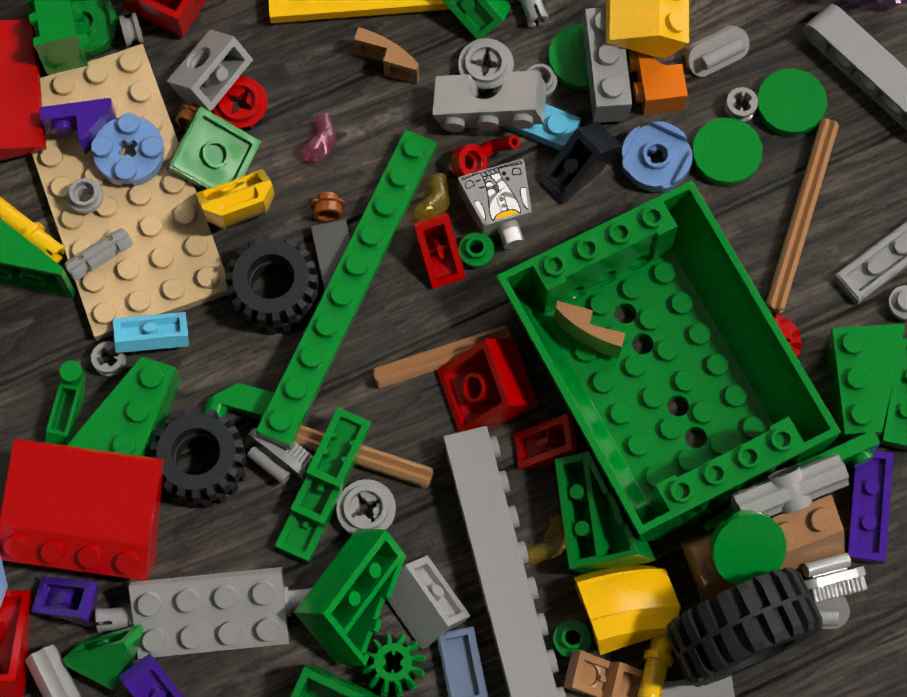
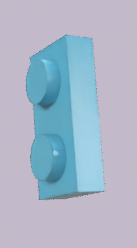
M545 104L544 124H536L526 129L514 126L502 127L561 150L575 130L579 128L581 118Z
M186 312L113 318L116 353L189 346Z

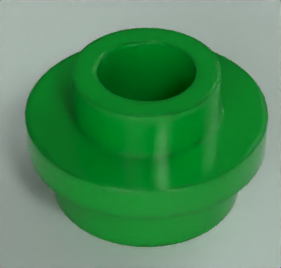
M478 232L466 235L459 244L462 262L473 268L487 265L494 256L492 240L487 235ZM478 244L482 246L483 250L480 253H473L470 247Z
M567 620L556 628L553 643L559 654L570 658L572 650L588 651L591 644V634L587 626L582 622ZM574 632L579 636L580 641L575 645H570L565 640L566 634Z

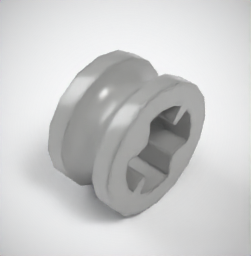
M136 12L132 13L130 18H125L123 15L119 16L127 47L131 46L133 41L144 43Z
M745 87L733 89L728 94L725 104V113L728 118L739 119L743 122L750 121L754 117L758 106L756 94L751 89ZM737 99H740V103L743 100L748 102L746 111H743L742 107L740 110L734 108Z
M105 341L93 349L91 362L101 376L115 377L124 370L126 357L123 352L116 353L114 342ZM105 353H108L110 356L118 354V356L114 357L116 363L112 366H109L107 363L100 365L99 362H104L101 356Z

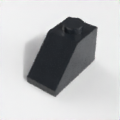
M598 122L577 128L539 180L563 204L601 173L622 145Z

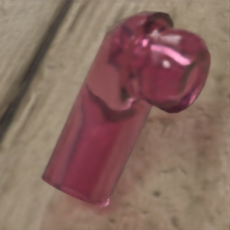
M322 113L314 118L318 134L308 144H305L302 149L304 158L309 162L323 160L336 147L337 139L330 113Z

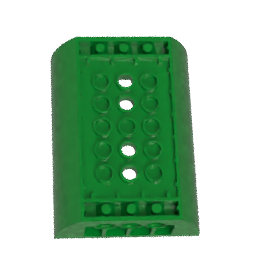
M693 180L497 275L498 283L642 541H655L667 538L731 504V494L767 478L773 472L794 466L820 454L841 433ZM557 301L593 310L590 324L625 333L619 359L582 344L564 331L553 320ZM620 308H628L633 311L635 319L627 324L621 323L616 319L615 312ZM638 338H645L652 344V350L647 354H639L632 347L633 341ZM672 400H681L686 404L688 411L683 416H674L668 411L667 404ZM690 431H698L705 437V444L702 447L693 448L686 443L685 435Z

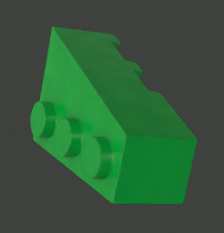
M27 0L31 14H29L31 26L34 25L36 37L33 38L34 47L47 75L89 66L86 53L92 52L87 31L81 32L79 22L85 21L80 0L75 2L74 0Z
M906 324L832 328L825 342L834 419L841 431L837 437L838 445L872 430L875 431L878 438L881 435Z
M141 356L67 446L152 457L150 445L151 442L157 441L154 434L158 428L163 429L164 421L167 419L182 381L176 367Z
M587 451L555 459L569 569L587 574L609 568L628 567L656 561L647 541H642L637 535L593 453Z
M356 529L294 612L336 664L366 667L370 655L366 653L370 639L372 634L378 633L382 621L378 620L381 609L385 599H391L406 558L404 552L386 529Z

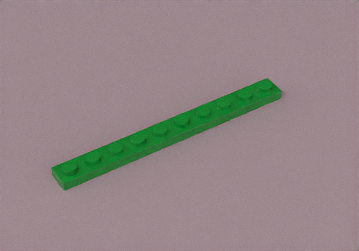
M405 129L256 430L257 437L291 450L437 150L438 142Z

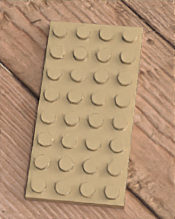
M143 44L89 61V66L54 73L40 78L43 106L111 98L117 118H120L125 113H132L139 118L148 120L158 129L164 142L162 168L150 181L136 186L133 183H121V186L106 180L95 164L92 149L87 154H84L79 143L78 130L65 136L47 134L45 130L47 149L32 153L62 244L66 247L65 252L68 260L75 256L81 257V252L103 238L110 239V234L119 228L125 229L133 242L130 248L122 253L118 250L115 252L117 256L93 271L88 269L86 271L87 275L79 280H75L96 341L114 335L113 318L178 313L228 295L225 280L226 272L196 196L197 192L194 184L167 170L179 143ZM125 145L120 156L124 157L127 154L131 157L135 156L134 148L136 145ZM82 178L96 181L103 191V202L100 207L94 212L87 214L74 211L67 200V191L71 184ZM84 193L80 197V201H88L91 199L92 194Z

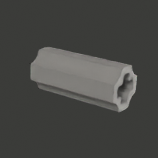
M54 644L43 647L25 659L43 697H81Z

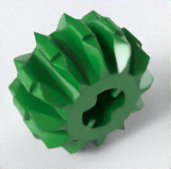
M388 632L384 634L386 645L382 646L376 639L370 642L372 648L377 653L366 652L370 655L367 662L372 664L366 665L361 670L364 676L374 675L368 682L370 689H374L383 683L381 687L382 697L388 696L391 687H395L397 697H403L402 685L405 684L411 691L417 689V685L411 679V676L418 679L424 678L425 671L415 666L422 665L426 662L425 655H413L419 649L417 641L404 647L407 639L406 634L401 633L398 636L397 643H393L392 636ZM393 657L394 661H396V658H400L401 671L394 673V669H392L391 673H388L386 671L388 668L386 660Z

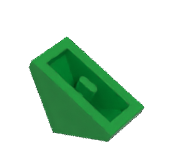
M135 625L80 641L63 658V661L72 670L114 690L121 682L119 676L132 667L144 632L142 625Z

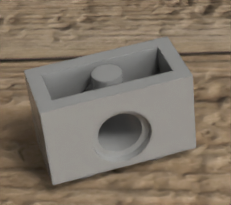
M210 29L167 82L186 104L194 103L211 112L253 59L234 36Z

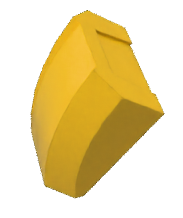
M261 169L197 192L196 196L205 220L225 230L226 227L261 214L266 215L274 198V190L271 180L265 171Z
M634 565L609 568L574 577L576 591L581 604L584 605L600 655L666 634L668 623L679 616L681 606L666 569L648 565Z

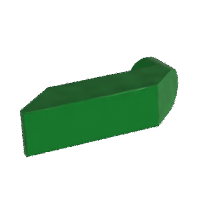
M74 360L66 361L60 367L61 380L46 429L45 443L67 446L74 437L84 401L86 382L82 367Z
M237 383L212 396L207 401L203 413L207 414L208 409L216 411L218 417L221 418L223 415L226 416L227 411L261 420L274 393Z

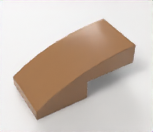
M358 27L354 38L357 55L383 62L384 76L418 84L419 64L410 54L389 39Z
M557 301L553 320L564 331L582 344L619 359L625 333L590 324L593 310Z
M572 650L563 687L590 697H637L643 670L622 662H611L581 650Z

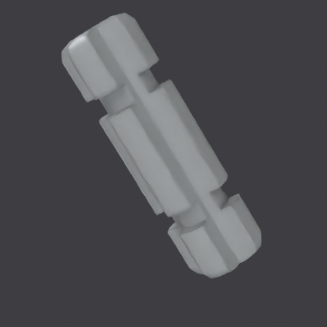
M119 228L110 234V239L103 238L81 252V257L75 256L65 263V268L74 280H79L88 274L86 272L88 269L93 271L117 256L115 252L118 250L122 253L130 248L133 242L127 231Z

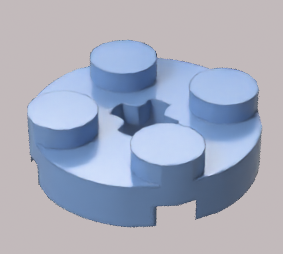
M125 113L120 118H115L106 123L97 133L91 144L94 161L99 172L106 180L116 185L122 186L121 183H133L134 186L142 185L154 178L163 165L164 142L160 132L151 122L144 118H139L132 113ZM125 145H136L134 148L135 156L131 157L128 154L124 157L120 156Z
M661 121L651 122V125H645L641 128L640 126L634 128L627 135L622 147L623 174L634 185L647 191L666 193L673 190L675 186L682 183L687 177L692 163V149H690L686 135L678 127ZM657 150H661L663 152L662 158L665 161L658 162L657 164L651 162V158L647 156L648 152L654 154Z

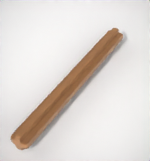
M822 119L816 133L765 303L771 312L782 313L786 306L839 124L834 120Z

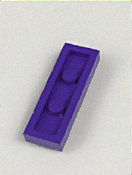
M875 451L872 453L874 455L872 460L858 467L853 466L846 553L849 554L851 561L883 565L886 562L894 453Z

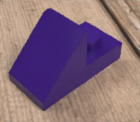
M111 98L40 107L41 122L47 134L65 136L78 130L79 143L84 154H87L92 149V141L102 127L109 121L117 118Z
M42 576L31 612L43 617L66 619L81 626L89 627L99 596L98 584L92 581Z
M150 653L119 676L133 697H184Z

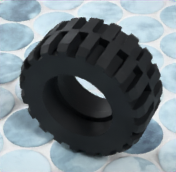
M787 567L760 575L747 582L745 581L688 609L668 623L666 636L687 681L695 687H701L756 666L811 638V636L817 634L822 629L823 619L801 574L792 567Z

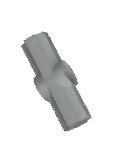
M834 453L801 467L790 466L768 475V480L731 494V505L734 513L740 510H757L772 516L777 513L788 514L811 505L813 499L848 486L849 475L839 455Z

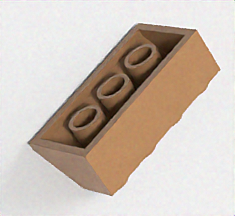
M825 494L813 499L812 504L802 510L788 514L777 513L770 516L782 528L787 541L786 557L780 570L792 567L801 576H804L802 571L803 563L845 553L844 528L832 494ZM715 530L681 543L702 602L736 586L727 582L716 571L710 559V539Z

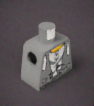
M523 158L458 177L459 194L480 233L488 237L499 234L504 249H513L522 245L524 238L520 228L531 224L532 218Z

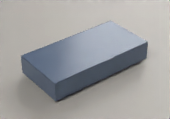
M474 627L444 632L437 638L448 696L488 697Z

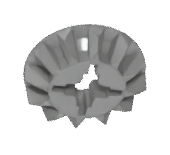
M483 38L472 41L462 50L458 60L460 75L470 74L481 92H484L486 89H495L497 91L503 84V73L513 72L514 60L510 50L503 43L494 39ZM486 55H489L490 64L495 68H489L486 76H483L481 67L476 65H482Z
M369 479L358 480L348 485L342 491L337 501V517L341 526L351 536L356 529H387L392 525L395 517V500L390 490L382 483ZM358 497H361L368 505L373 503L377 505L373 509V522L366 515L356 516V513L360 511Z

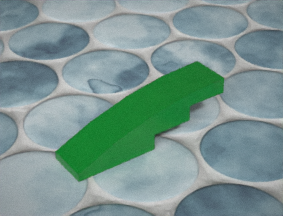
M339 407L337 408L306 471V478L290 508L289 518L275 544L276 550L307 564L310 563L355 465L372 424L371 421Z

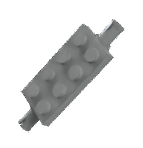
M282 567L135 581L129 584L131 601L129 606L96 609V623L99 622V625L96 627L98 633H102L103 631L122 630L141 624L144 632L137 650L138 659L144 658L149 653L153 657L289 644L288 617H291V613L295 612L312 588L289 590V587L284 586Z

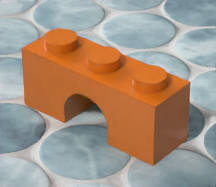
M633 50L628 51L630 72L636 71L637 82L633 83L635 103H641L643 115L685 110L688 93L682 64L665 65L658 62L654 56Z

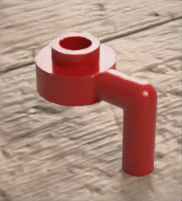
M517 135L490 139L481 146L476 144L459 146L453 151L451 156L452 170L457 177L485 170L488 165L487 158L496 152L517 149L520 146V139Z

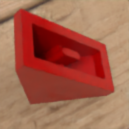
M448 213L414 223V243L432 289L466 278Z
M568 413L514 434L518 469L520 470L555 466V459L577 454L573 417Z

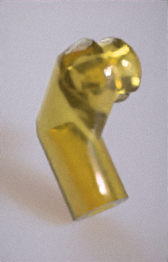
M437 173L429 176L431 194L423 203L416 206L415 214L418 220L423 221L441 215L449 208L450 197L445 174Z
M557 515L549 519L543 542L526 547L531 566L557 557L565 551L566 541L562 516Z

